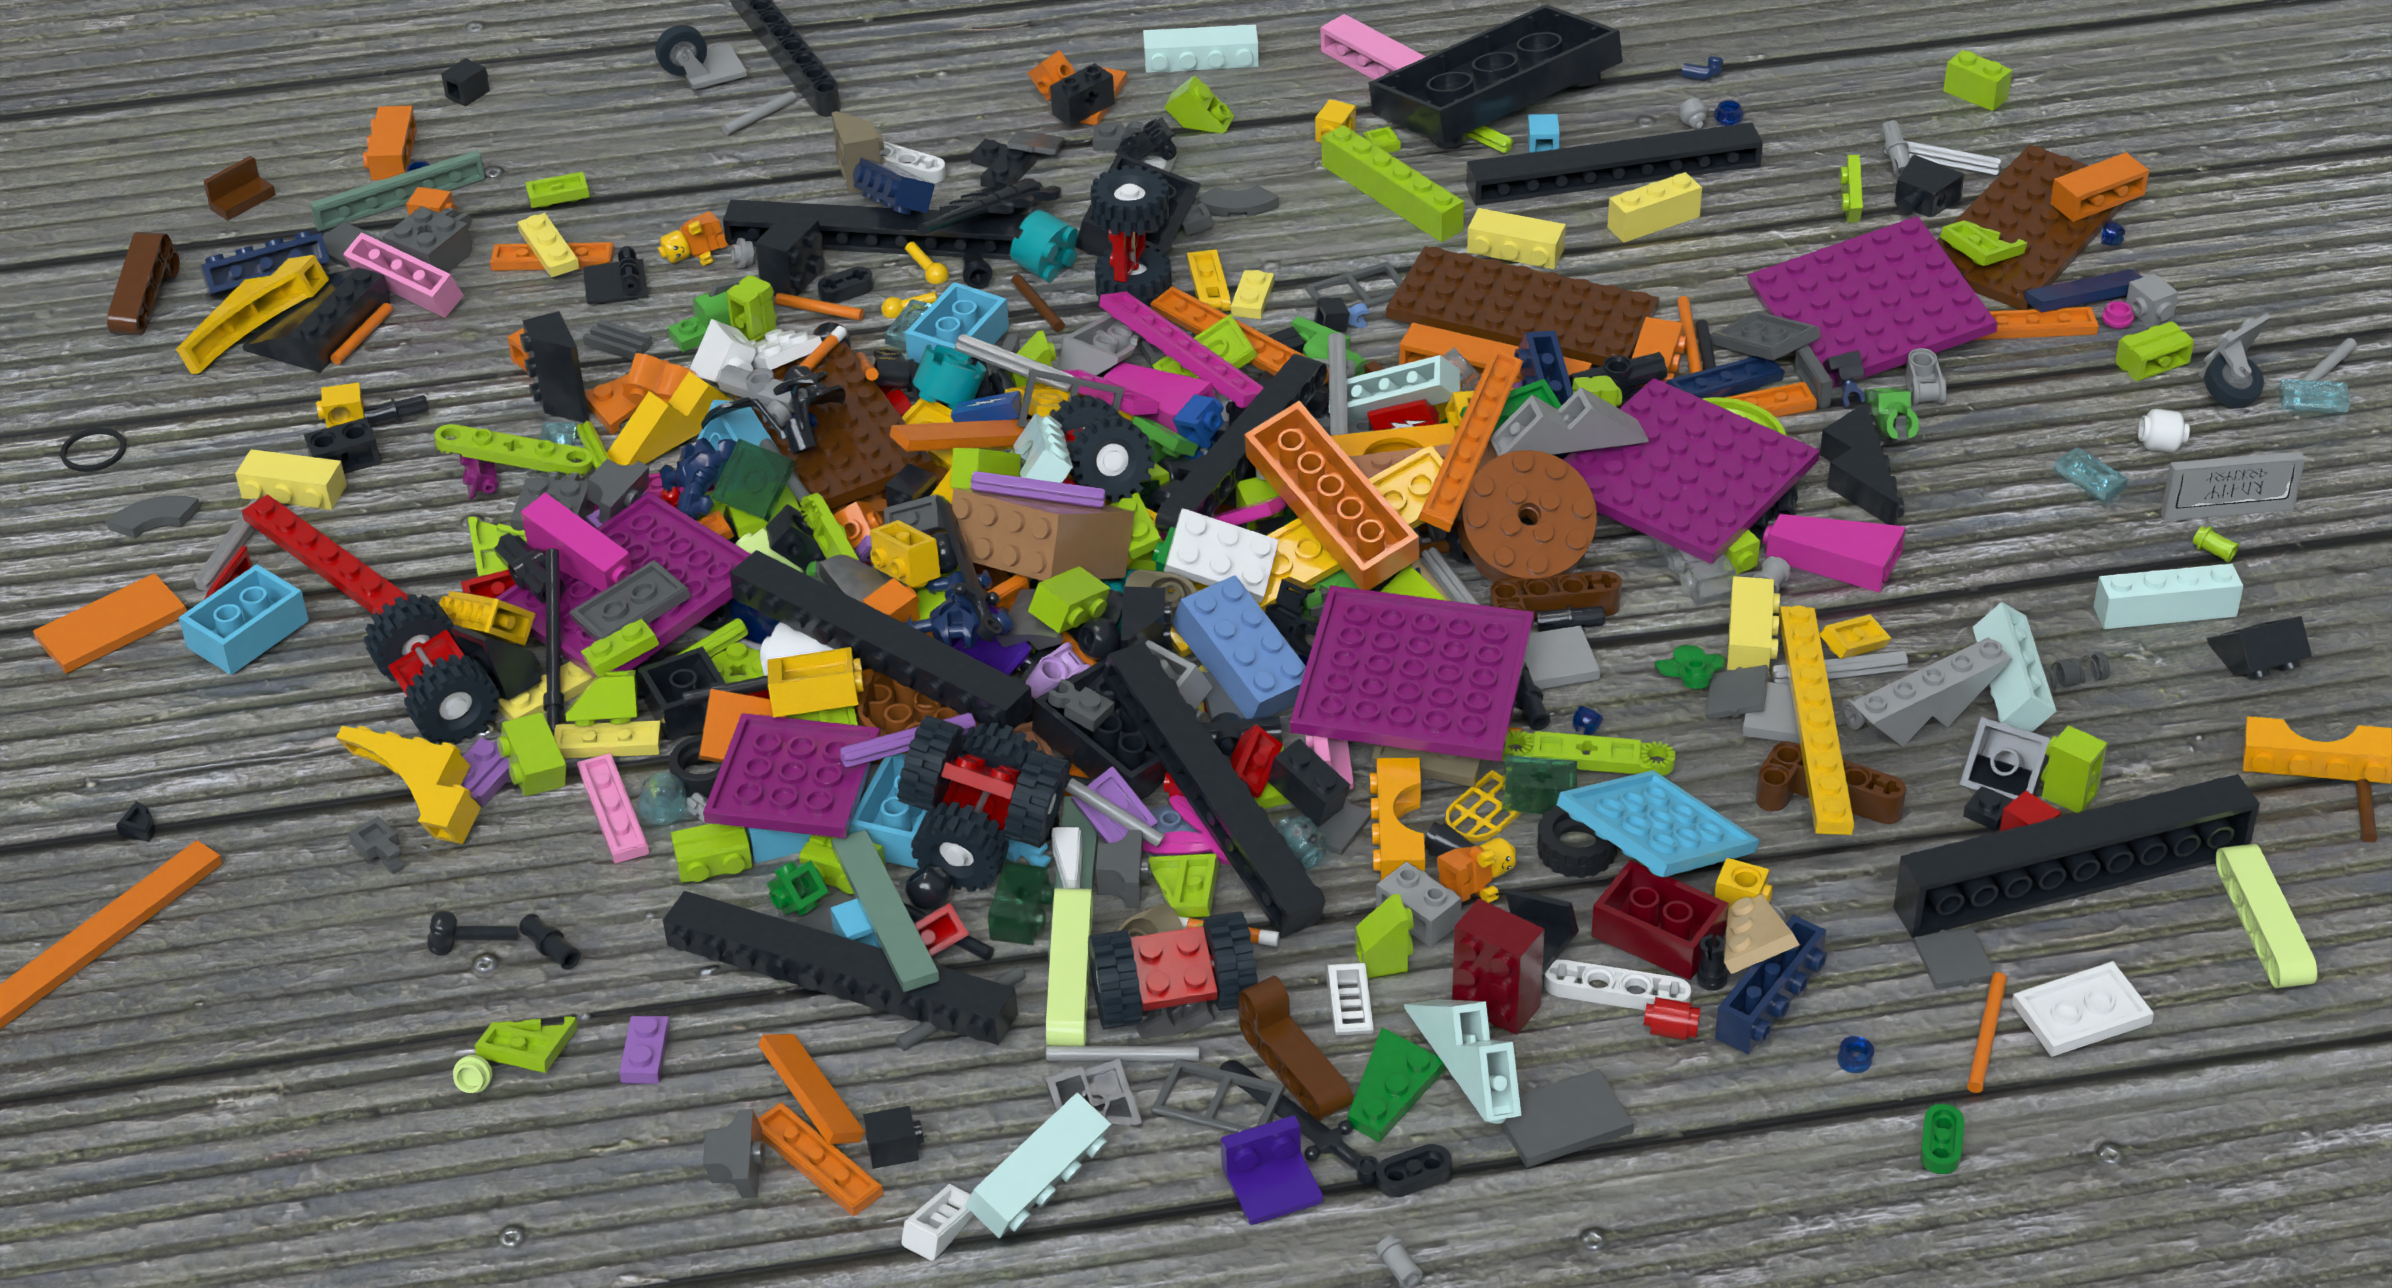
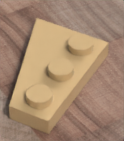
M1762 894L1753 898H1742L1728 908L1724 963L1731 974L1800 945L1793 932Z

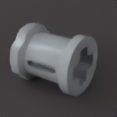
M1770 556L1762 563V571L1755 574L1752 578L1774 579V593H1779L1780 584L1786 582L1791 576L1790 566L1784 559Z

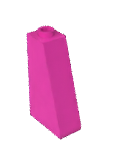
M1123 362L1117 364L1103 377L1105 380L1157 400L1159 402L1157 414L1137 416L1154 420L1176 433L1178 431L1172 419L1194 394L1215 398L1211 381Z
M547 493L542 494L521 511L527 544L533 550L539 548L545 556L547 549H558L560 571L601 591L606 590L633 573L628 551Z
M1779 514L1773 526H1767L1763 536V544L1767 545L1766 558L1770 556L1780 557L1791 567L1880 593L1902 555L1906 527Z

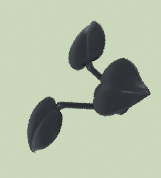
M815 372L803 377L787 380L773 389L776 396L791 392L796 417L784 422L786 425L785 429L778 424L758 399H750V397L729 401L713 408L702 420L701 427L703 430L710 421L722 414L746 407H756L775 428L780 439L787 438L792 454H800L817 447L809 421L808 407L827 402L844 404L846 392L842 385H836L820 390L799 401L797 393L800 388L817 384L828 376L827 372Z

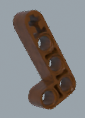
M135 232L133 234L107 315V326L110 333L143 335L145 333L162 278H176L180 269L178 252L168 234Z
M1611 571L1558 574L1538 580L1522 578L1500 579L1493 582L1490 587V606L1534 612V622H1537V610L1567 608V605H1571V608L1602 606L1605 616H1611L1620 609L1622 579L1618 574Z
M1785 741L1776 744L1759 769L1756 803L1760 808L1771 812L1784 809L1794 793L1809 798L1801 746L1795 742ZM1842 759L1852 813L1883 824L1898 822L1903 814L1906 794L1905 783L1897 777Z
M1273 975L1240 991L1239 1024L1244 1038L1301 1106L1318 1121L1351 1106L1354 1101L1353 1094L1346 1080L1290 1017L1289 996L1281 980Z

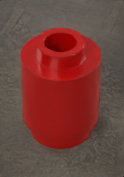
M1655 997L1654 1004H1646L1643 1026L1650 1027V1035L1686 1040L1687 1037L1696 1038L1701 1008L1692 1007L1691 1002Z

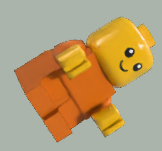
M708 211L688 220L679 230L661 236L659 240L660 247L657 249L661 258H666L669 263H677L692 254L700 259L703 266L714 262L710 252L718 248L722 249L728 246L722 232L719 219Z
M1498 837L1480 846L1457 848L1437 857L1439 884L1453 890L1461 898V902L1470 899V895L1475 893L1482 900L1490 903L1498 899L1499 895H1495L1498 893L1497 887L1493 885L1487 887V884L1493 878L1513 870L1516 865L1515 848L1505 839Z

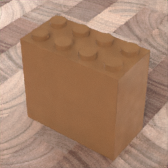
M954 488L952 510L957 518L973 563L1042 581L1078 566L1097 579L1125 578L1135 511L1104 504L1103 508L1098 509L975 492L971 488Z

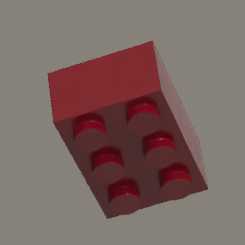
M1629 860L1593 905L1591 936L1691 980L1698 971V964L1701 961V939L1707 935H1713V946L1716 947V936L1723 938L1726 934L1729 903L1670 877L1654 875L1647 867Z
M1478 898L1454 926L1452 1000L1486 1001L1488 1022L1517 1035L1540 1008L1545 929Z

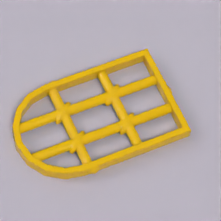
M1491 770L1475 784V787H1471L1453 801L1446 810L1445 823L1471 842L1485 841L1500 833L1508 824L1537 800V796ZM1492 778L1500 782L1488 793L1480 789ZM1504 786L1515 791L1504 802L1494 798L1495 794ZM1474 793L1480 795V800L1469 809L1461 806ZM1519 795L1528 798L1516 810L1510 807V803ZM1488 800L1496 806L1483 819L1475 813ZM1455 809L1459 810L1461 816L1451 823L1449 820L1450 815ZM1502 810L1510 813L1497 826L1491 823V819ZM1467 817L1477 821V825L1467 833L1456 829ZM1483 826L1491 829L1487 833L1474 835Z

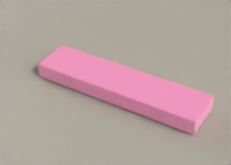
M611 753L577 762L578 772L614 864L649 854L648 844Z

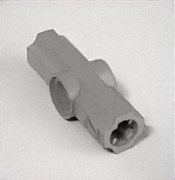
M729 364L721 370V375L718 379L720 390L743 398L758 399L765 408L775 400L783 404L790 413L795 414L791 392L777 396L774 395L773 389L783 383V381L775 379L772 370L759 368L748 371ZM800 388L798 390L799 401L808 397L806 389Z

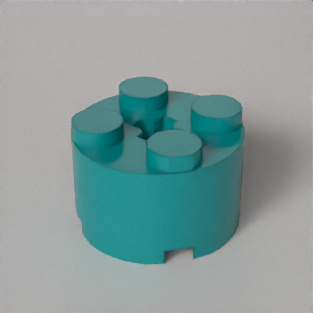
M1042 210L1034 211L1022 222L1019 227L1023 230L1020 238L1014 237L1012 241L1011 259L1022 268L1051 283L1056 278L1060 269L1074 264L1078 254L1074 250L1078 230Z
M927 345L914 376L913 384L920 390L918 394L920 398L932 403H936L938 399L948 403V406L954 409L959 402L975 399L986 368L979 361H977L976 366L968 362L970 356L958 350L942 345H936L935 350H932L931 345Z

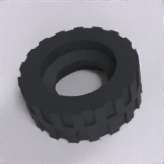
M1558 805L1553 806L1550 811H1546L1543 814V818L1539 821L1537 838L1538 856L1543 860V864L1551 868L1553 872L1570 878L1593 877L1601 871H1606L1609 865L1614 863L1615 855H1617V846L1609 840L1598 837L1595 831L1584 823L1573 820L1569 813ZM1568 832H1583L1595 837L1596 841L1591 846L1572 847L1560 842L1559 838L1560 835Z

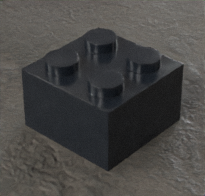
M787 210L755 242L759 277L761 280L770 283L774 291L773 296H776L777 293L798 296L824 270L825 259L823 258L819 219Z

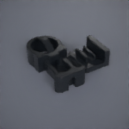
M1293 577L1281 579L1276 602L1266 607L1265 614L1281 635L1290 638V646L1297 648L1302 653L1309 654L1312 647L1306 642L1304 633L1315 636L1320 619L1313 618L1307 614H1300L1304 611L1301 608L1304 605L1302 604L1303 598L1305 599L1308 594L1314 593L1316 588Z

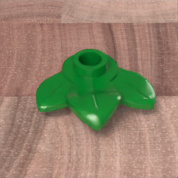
M1685 644L1675 648L1673 658L1655 661V668L1665 676L1679 677L1687 688L1700 689L1710 684V679L1713 677L1714 672L1724 667L1725 660L1721 654L1705 655L1700 647Z

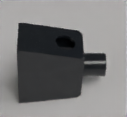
M1913 155L1898 177L1894 202L1899 212L1903 215L1908 216L1916 212L1926 217H1934L1961 199L1965 174Z

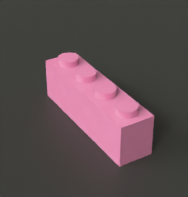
M1346 14L1320 27L1321 52L1374 80L1426 57Z
M362 232L343 254L352 269L359 267L384 274L387 291L444 318L449 315L464 296L451 274Z

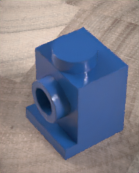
M1194 394L1172 420L1180 435L1198 444V447L1208 449L1211 445L1210 439L1225 423L1221 415L1224 407L1216 398Z

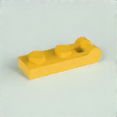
M1217 249L1187 253V264L1197 299L1215 309H1220L1221 312L1231 311L1230 295Z

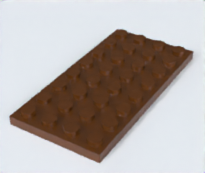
M2029 145L1954 222L1965 220L1982 228L2000 232L1999 240L2011 244L2017 242L2018 239L2027 242L2024 254L1982 266L1974 263L1972 258L1963 252L1952 248L1951 244L1939 237L1936 241L1956 268L1963 272L1967 283L1975 293L2019 310H2028L2031 305L2024 299L2025 290L2052 285L2127 202L2072 222L2050 204L2054 179L2090 165L2072 160L2068 156L2055 154L2039 146Z
M1425 246L1387 305L1386 318L1411 324L1417 323L1518 347L1524 334L1527 332L1556 330L1563 357L1603 366L1604 360L1610 356L1620 355L1632 359L1645 318L1654 317L1659 306L1660 297L1651 296L1645 292L1620 289L1614 285L1596 284L1586 279L1564 277L1554 272L1546 273L1532 270L1527 266L1509 265L1495 259L1486 260L1473 257L1467 253H1454L1439 247Z
M846 342L838 343L812 370L813 373L827 372V378L821 381L826 387L842 385L846 392L844 404L827 402L822 405L816 404L808 407L809 421L817 447L793 455L787 438L781 440L778 432L770 428V422L764 423L763 414L751 407L810 494H820L829 509L884 490L885 484L908 463L929 472L935 471L933 459L927 451L907 452L889 436L892 425L907 424L876 382L867 379L861 370V362ZM810 354L772 369L775 379L784 382L786 372L792 366L800 365ZM731 394L735 400H737V399H742V398H743V397H740V396ZM791 413L792 418H795L796 414Z

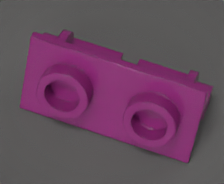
M460 454V465H464L463 484L467 485L469 499H473L475 490L488 494L493 493L498 487L496 469H494L495 462L462 457V454Z

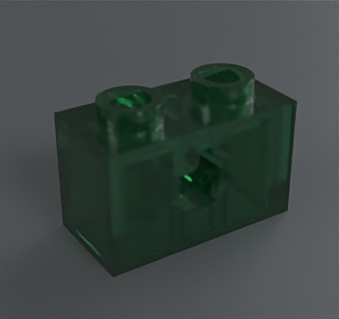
M1505 756L1502 776V811L1544 814L1557 804L1560 792L1578 788L1577 761Z
M1005 862L988 912L990 940L1034 945L1037 932H1043L1045 927L1046 905H1052L1055 886L1054 883H1049L1047 867Z

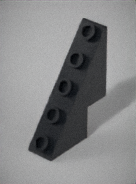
M1863 403L1822 430L1820 456L1830 461L1827 487L1887 525H1897V518L1904 516V501L1902 497L1897 496V481L1895 476L1890 475L1888 455H1883V440L1881 435L1876 434L1875 416L1870 415L1867 405Z

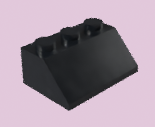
M560 311L522 320L524 333L520 334V340L524 352H528L529 359H525L524 362L529 378L533 377L534 383L529 384L533 402H539L546 414L582 423L590 421L577 346Z

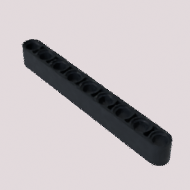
M730 0L737 13L812 109L823 117L832 116L831 112H840L837 81L772 0Z
M1293 354L1161 505L1155 519L1156 529L1168 534L1170 527L1176 528L1182 508L1210 517L1254 466L1246 457L1244 434L1298 401L1305 407L1323 385L1327 374V365L1315 359Z

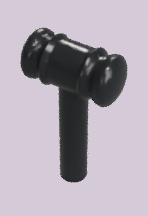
M438 911L431 918L427 947L431 953L443 956L452 951L454 941L517 940L518 927L457 926V918L453 913Z

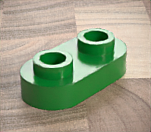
M1936 1104L1928 1108L1925 1113L1920 1160L1927 1170L1936 1174L1952 1173L1960 1165L1964 1116L1956 1107L1948 1104Z

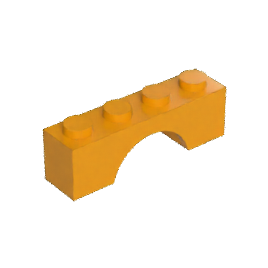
M1453 423L1332 435L1331 437L1347 456H1359L1378 452L1408 450L1410 448H1424L1429 445L1451 444L1456 433Z
M2247 716L2243 745V771L2352 781L2367 779L2370 782L2392 784V728L2358 725L2353 733L2343 739L2319 742L2299 736L2288 727L2284 719Z
M1420 757L1377 758L1376 773H1370V794H1377V798H1371V819H1378V823H1372V845H1379V849H1373V871H1380L1381 881L1405 862L1425 872L1424 833L1413 831L1405 827L1398 820L1404 814L1420 808Z

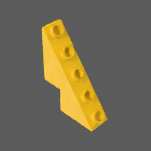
M689 371L668 402L650 391L647 393L607 454L611 461L619 465H632L637 461L646 464L699 434L702 429L701 422L708 413L713 400L733 401V399Z
M449 591L448 596L444 595L439 602L454 625L502 641L524 646L526 645L536 614L498 599Z

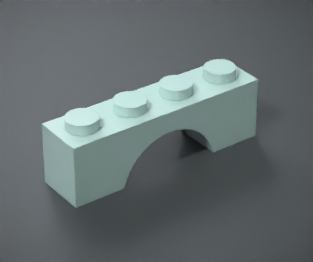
M1035 413L1014 443L1015 453L1021 454V458L1026 460L1020 471L1022 478L1062 483L1073 466L1063 430H1061L1062 425L1048 415L1043 418Z

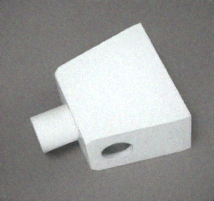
M711 319L690 370L694 371L699 378L718 384L721 370L728 364L753 371L751 363L755 357L756 348L739 329Z

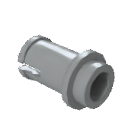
M1394 1235L1388 1236L1376 1246L1377 1259L1380 1263L1388 1266L1402 1288H1410L1418 1283L1422 1278L1423 1272L1406 1252V1244L1403 1239H1397Z

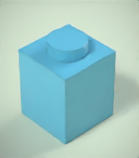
M1558 114L1528 115V153L1559 149Z
M857 898L830 908L835 935L881 948Z

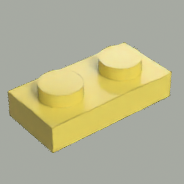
M1244 270L1231 304V315L1261 319L1274 285V273L1262 272L1260 270Z

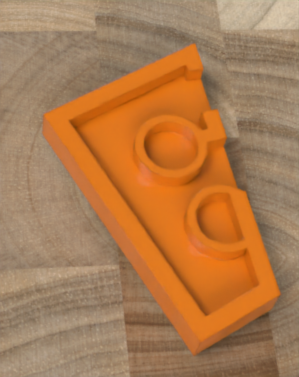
M629 374L585 391L587 407L611 435L620 430L619 424L627 418L630 419L639 406L622 395Z

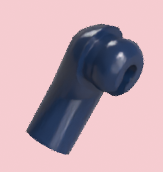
M1710 56L1708 58V66L1684 63L1682 77L1707 80L1718 76L1724 69L1722 68L1723 59Z

